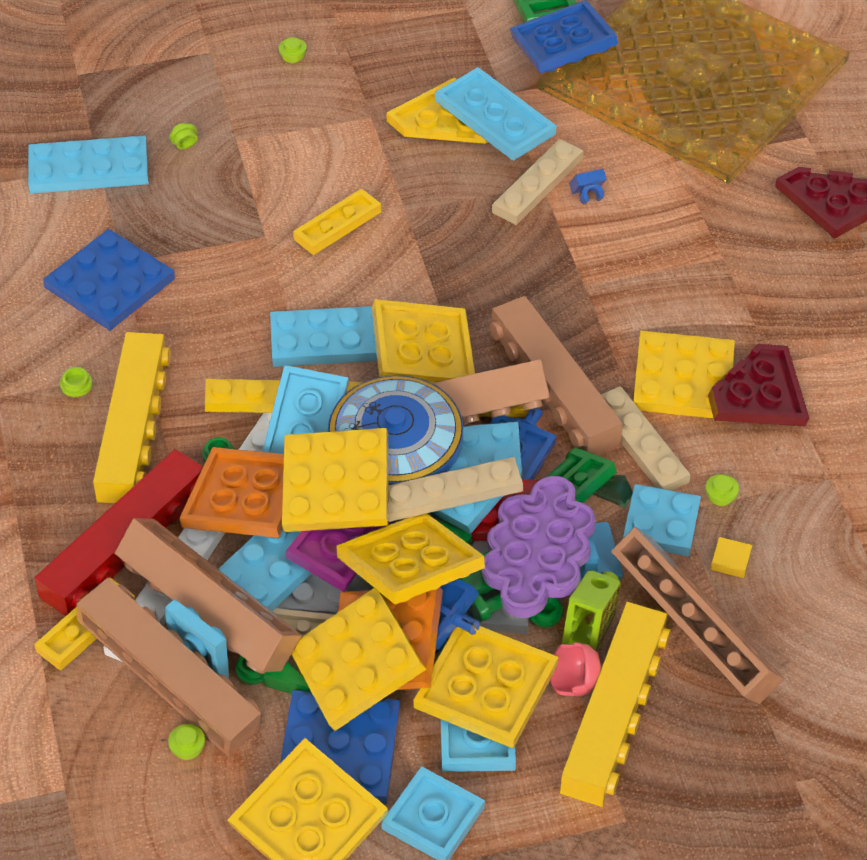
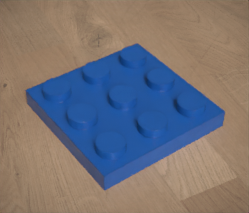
M587 0L510 28L513 40L540 74L554 71L559 66L570 62H578L586 56L605 52L610 47L618 45L617 34Z
M108 228L46 276L43 282L44 288L111 331L175 279V273L173 269Z
M293 690L280 763L306 738L383 804H387L399 721L400 700L382 699L334 731L329 726L312 692Z

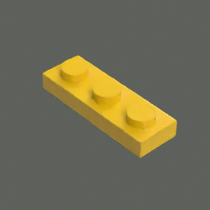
M361 188L294 230V240L314 256L382 212L381 203Z
M111 579L117 586L120 585L113 579ZM76 607L39 639L34 646L36 653L62 671L97 638L78 622Z

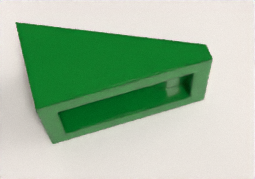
M286 662L282 671L266 672L263 675L266 687L292 694L293 690L311 692L303 675L288 662Z

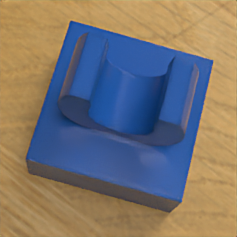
M604 168L576 174L569 182L572 194L580 193L579 198L583 205L589 201L588 191L595 193L597 201L603 199L604 190L601 186L607 180Z

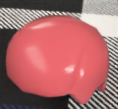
M574 642V644L560 645L554 653L555 656L559 657L558 666L550 679L551 686L557 694L564 696L581 697L591 693L595 688L602 669L599 654L588 644Z

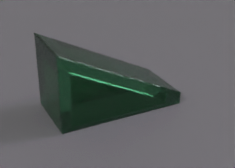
M613 475L592 495L626 507L633 491L625 475Z

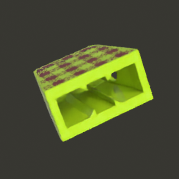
M587 571L569 599L562 644L578 642L588 644L596 652L598 651L616 614L621 583L614 573L604 571L600 574L595 571ZM589 614H595L590 624L588 625L585 622L586 616H588Z

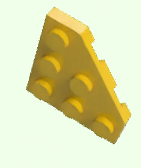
M455 77L386 113L387 122L404 137L488 143L487 140L435 101V92L457 80Z

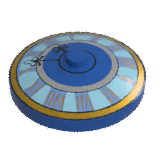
M390 375L362 382L340 398L329 418L328 432L387 428L388 485L447 472L456 462L462 449L463 420L457 405L441 388L416 377Z

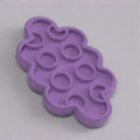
M549 476L535 483L530 495H514L503 501L498 511L499 524L494 526L488 533L487 541L490 552L484 557L485 568L481 569L483 579L491 588L501 590V603L504 610L518 618H528L537 615L544 609L548 597L563 598L571 595L580 583L579 567L587 563L591 556L588 538L593 535L596 528L595 514L592 508L585 503L576 501L575 488L569 480L559 476Z

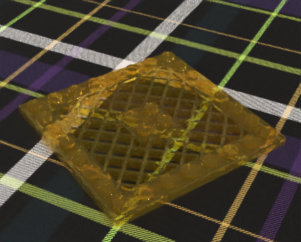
M625 0L604 19L617 34L618 45L610 47L605 52L594 53L578 62H570L557 67L554 71L546 72L538 80L537 89L730 184L848 61L850 52L738 0ZM668 6H679L675 8H668ZM699 16H702V17H703V18L691 19V17H699ZM676 18H683V19H684V20H673V21H672V19H676ZM653 20H665L662 22H653ZM725 27L726 29L715 30L714 28ZM697 29H707V31H695V30H697ZM676 31H688L684 33H676ZM663 32H668V33H669V34L657 35V33H663ZM649 34L650 36H639V37H638L637 35ZM749 38V40L738 41V39ZM719 40H730V42H719ZM711 41V43L708 44H699V42ZM663 45H673V47L661 48ZM652 46H653L652 49H641V47H652ZM634 48V50L622 51V49ZM765 49H773V51L762 52ZM743 51H754V53H744V54H743L742 52H743ZM734 52L733 55H723V53ZM657 59L655 62H645V60ZM796 60L797 62L786 63L785 61ZM638 61V63L626 64V62ZM777 62L778 64L767 65L766 63ZM609 63H619V65L606 66ZM757 63H758V66H749V67H747V65H746V64H757ZM642 74V76L630 77L629 75ZM773 75H782V77L771 78ZM613 76H622V77H623V78L610 79V77H613ZM603 77V80L590 81L591 78ZM751 77H763V79L752 80ZM740 78H743V80H744V81H733V82H732V79H740ZM663 85H665V87H666V88H656V89H653V86H663ZM646 87L645 90H634V89H633V88ZM626 89L623 92H614V90ZM757 90H767V91H768V92H763V93H756ZM746 91H748V94H741V95H737V94H736V92H746ZM728 93L729 96L717 97L716 94ZM689 97L686 100H677V98ZM659 99H669V100H670V101H665V102H657V100H659ZM648 100H650V103H643V104H638V103H637V101H648ZM744 105H752V106H753V107H751V108H741V106H744ZM722 107H733V109L721 110ZM713 108V111L701 112V109ZM689 110H693V112H694V113H686V114H682V113H681V111H689ZM668 112H673V113H674V115H664V116L661 115V113H668ZM737 120L738 123L726 124L725 121ZM717 122L718 125L706 126L705 123ZM698 124V127L686 128L685 125ZM712 136H722V139H711V140H710V137H712Z

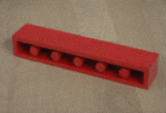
M174 449L34 577L39 598L64 616H67L77 607V603L104 580L107 578L114 579V576L125 567V562L114 553L133 518L155 519L165 528L171 522L177 521L183 512L203 466Z

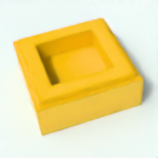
M719 537L711 570L744 578L752 545Z

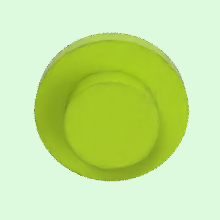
M289 37L279 44L280 55L283 60L289 63L301 61L307 51L306 43L296 37Z
M180 123L173 128L169 139L178 149H187L198 141V130L194 124Z
M81 367L67 369L60 380L62 392L70 397H80L87 394L93 385L90 374Z
M717 474L707 480L705 491L712 503L726 506L737 498L739 484L729 475Z
M180 725L173 729L169 735V748L180 759H193L203 750L205 735L196 725Z

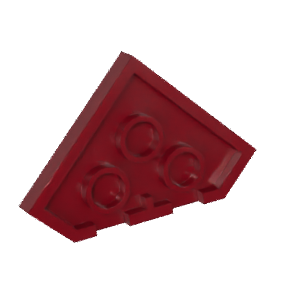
M797 167L776 179L775 187L834 239L867 221V179L853 178V173L829 170L828 174L811 173V168Z
M757 344L744 360L741 359L723 380L718 381L711 388L708 394L714 421L805 427L810 419L788 346Z

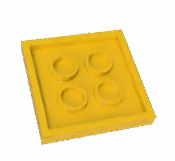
M374 299L371 308L379 377L404 375L436 383L475 374L465 308Z
M640 331L634 404L640 411L713 418L708 394L711 388L718 381L723 380L733 368L735 340Z
M387 428L285 435L282 527L284 532L388 525Z
M427 513L406 518L337 545V558L395 605L400 602H406L427 591L438 589L444 584L467 577L471 573L485 568L484 555Z
M375 588L302 636L291 653L329 726L334 731L426 670L383 594Z
M482 626L479 627V630L475 629L476 634L474 635L456 627L433 665L431 688H420L414 698V708L514 749L558 666L559 657Z
M304 738L230 816L228 823L269 860H346L386 817L389 811L385 805Z

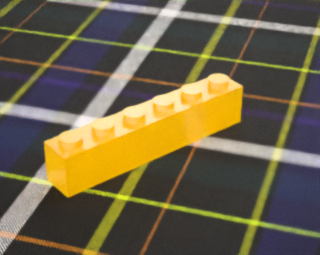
M126 332L93 480L98 503H116L146 476V472H143L144 466H149L151 462V446H149V441L155 440L156 421H154V416L160 415L161 396H159L160 390L164 391L166 386L164 367L170 366L171 349L165 346L164 334Z
M626 602L562 773L560 794L603 807L607 794L614 795L620 774L615 773L618 763L625 765L630 749V744L626 743L629 734H636L641 714L636 713L639 705H646L651 690V685H648L647 681L649 676L656 677L660 666L661 657L657 656L659 648L665 650L669 641L671 629L665 628L667 613Z

